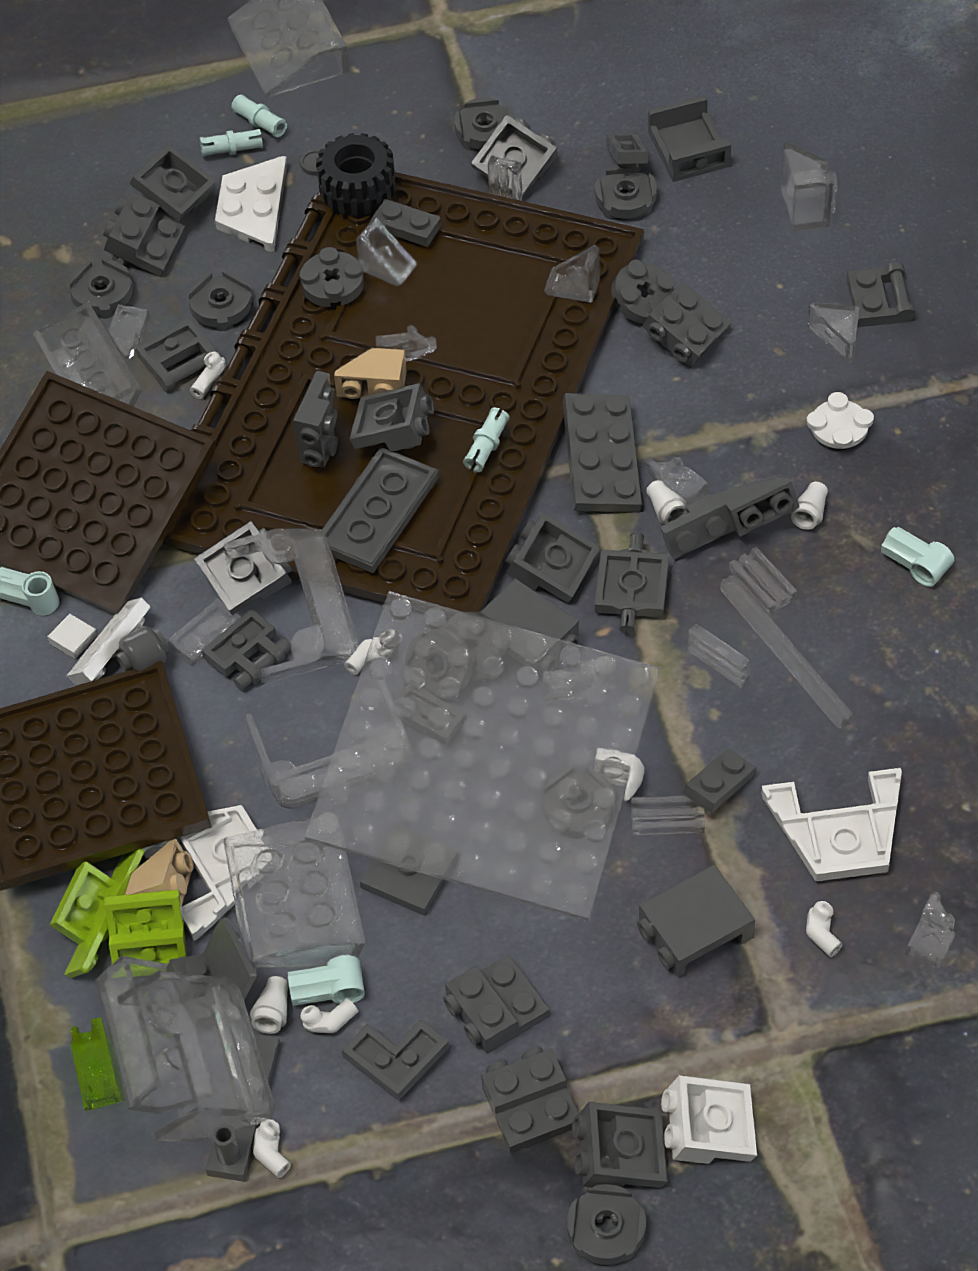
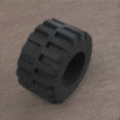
M350 133L346 137H336L334 142L329 141L325 144V149L319 151V158H316L319 191L323 202L328 203V207L332 210L338 209L341 214L349 212L351 215L358 216V213L363 212L365 215L370 214L371 210H378L384 199L391 200V195L395 194L396 177L393 153L388 148V144L384 141L380 142L378 137H368V134L365 133L360 135Z

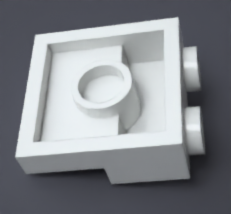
M679 1075L665 1089L662 1095L661 1106L663 1112L669 1113L670 1124L665 1130L664 1143L666 1148H672L673 1160L709 1164L714 1158L751 1162L757 1156L750 1084Z

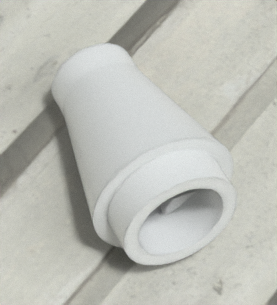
M654 481L647 487L646 493L651 499L660 523L667 524L688 514L685 507L688 505L687 501L668 488L662 481Z
M810 483L808 489L798 498L800 507L791 512V519L797 527L809 530L822 522L825 499L828 493V489L823 483Z
M278 976L270 977L251 1009L252 1026L259 1032L275 1034L286 1024L287 994L289 989V983L286 979Z

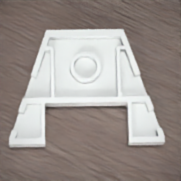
M901 768L868 772V783L873 804L818 812L801 813L794 782L762 786L761 794L763 800L816 882L888 872L901 781Z
M242 805L207 811L211 828L175 838L181 843L184 850L190 854L194 867L210 892L181 907L183 923L194 941L199 939L276 866L275 858ZM171 840L142 848L145 851L143 855L146 859L153 856Z

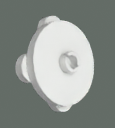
M835 392L828 397V402L821 404L814 412L808 415L807 426L820 443L831 448L844 449L853 447L864 440L869 427L873 424L874 415L871 411L862 409L859 405L848 401L845 394Z

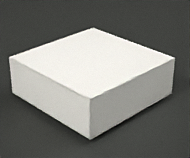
M69 614L47 637L51 645L76 659L97 637V632L95 628Z

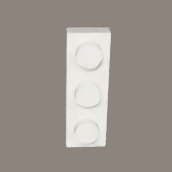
M142 597L127 601L120 612L114 615L67 674V677L75 685L100 679L106 671L105 664L110 658H114L120 653V639L143 625L145 622L143 616L150 609V606Z

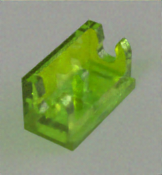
M102 1017L91 1019V1030L88 1032H79L77 1026H73L70 1030L72 1038L70 1046L85 1111L122 1102L110 1044Z

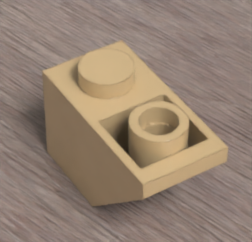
M371 348L337 369L334 375L337 397L355 399L404 387L407 372L405 350Z
M177 839L169 841L131 873L125 895L179 889L182 907L190 875L193 871V861L190 854L182 849Z

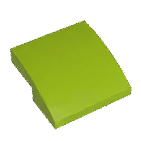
M179 889L105 897L104 908L109 931V949L114 975L166 970L170 959L187 957Z

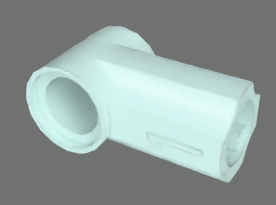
M893 527L881 547L883 554L909 568L913 578L926 587L934 586L955 561L952 552L945 545L939 542L927 544L900 527Z
M4 567L0 568V599L29 606L34 614L40 616L49 615L58 608L60 603L59 596L51 577L47 573L37 571L26 574Z
M342 955L331 959L327 966L288 972L293 1006L332 1000L340 1004L346 998L352 1003H356L365 995L360 960L355 956Z

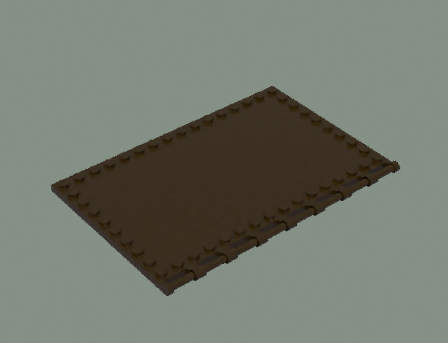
M395 172L396 191L394 195H391L390 201L441 217L440 229L428 247L372 229L371 219L377 211L375 209L366 215L364 212L358 213V216L351 215L349 212L341 214L338 209L332 210L328 207V203L323 202L320 191H318L317 195L312 196L305 209L306 216L294 239H290L282 253L283 260L271 283L265 286L259 297V306L247 329L241 332L234 346L236 351L223 376L217 378L210 392L211 399L198 424H194L191 428V431L214 440L217 447L162 544L202 554L252 521L258 531L264 527L275 545L270 547L275 557L282 554L290 565L292 571L287 574L289 578L450 620L452 617L463 612H481L489 601L565 424L563 410L564 394H577L617 302L616 297L614 300L612 297V283L620 270L626 267L632 260H635L644 239V229ZM323 219L312 241L307 242L316 222ZM333 247L338 252L350 254L363 266V290L356 299L348 304L341 305V301L336 303L330 302L331 307H323L309 301L303 293L300 271L310 258L318 255L324 248ZM300 263L289 286L284 287L293 266ZM331 276L326 278V281H330L331 279L338 280V277ZM277 308L264 333H261L260 330L270 311ZM371 348L405 350L407 372L404 387L420 383L426 395H430L433 400L434 413L427 415L429 434L422 436L420 445L411 449H401L393 452L438 469L439 478L375 572L371 573L314 548V540L379 448L388 449L385 442L373 447L366 446L358 449L353 447L350 436L360 398L337 397L334 375L337 369ZM253 354L241 379L237 380L236 377L246 357ZM316 371L329 373L331 388H334L335 391L333 406L337 410L334 434L335 437H338V448L335 455L329 457L325 468L312 467L306 463L299 462L293 422ZM229 401L216 428H212L211 425L222 404ZM491 408H500L497 417L499 418L502 410H504L510 419L499 436L500 443L497 449L491 451L481 472H474L475 461L471 469H468L463 464V460L474 443L473 436L475 432L482 428Z

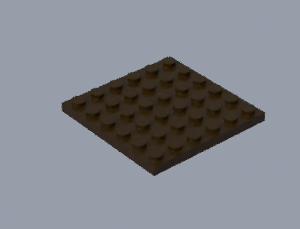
M46 371L0 449V564L26 574L37 571L45 572L51 577L55 589L111 614H118L127 601L131 600L214 453L217 444L208 437L50 371Z
M162 661L142 671L132 669L0 708V891L76 869L85 861L92 864L212 827Z

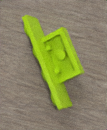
M143 849L122 854L111 878L86 861L76 869L49 926L78 944L64 973L70 979L84 973H89L98 960L96 952L101 942L105 941L109 936L104 908L105 897L125 895L131 873L142 865L140 860L145 852Z

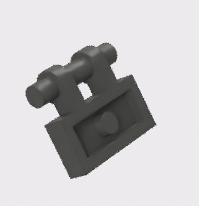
M250 609L201 651L203 659L225 677H228L236 669L239 670L241 674L233 682L238 689L243 690L249 684L254 685L263 678L262 673L273 664L277 666L285 659V654L293 646L285 637L276 644L272 642L271 639L276 636L275 627L253 609ZM258 650L264 653L254 663L249 660Z

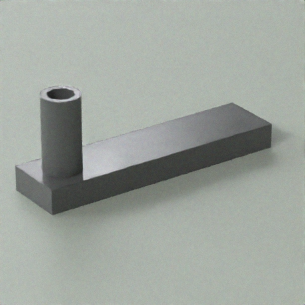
M242 1032L218 1125L212 1132L213 1143L206 1166L207 1176L245 1182L253 1153L255 1131L261 1122L280 1048L279 1037Z

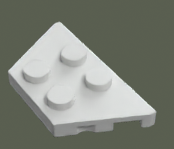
M286 156L222 176L215 217L217 230L227 234H234L239 239L248 243L253 239L264 244L265 250L274 252L287 171Z

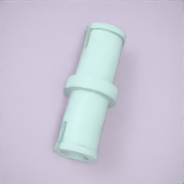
M242 94L233 100L231 106L233 112L248 119L253 127H261L274 137H280L286 131V120L271 113L266 105L256 104Z
M256 129L233 133L231 130L226 131L225 135L199 137L202 157L227 152L230 155H234L236 151L263 148L262 138H260L261 131Z
M491 408L482 428L475 432L473 436L474 443L463 460V464L468 469H471L475 461L474 472H481L491 451L497 449L500 443L499 436L510 419L504 410H502L499 418L497 417L500 408Z

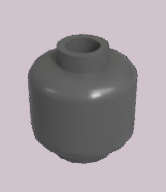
M141 626L120 639V653L116 655V658L124 671L132 669L142 671L159 661H162L164 665L167 662V653L170 652V648L164 636L157 628L152 630L148 626Z

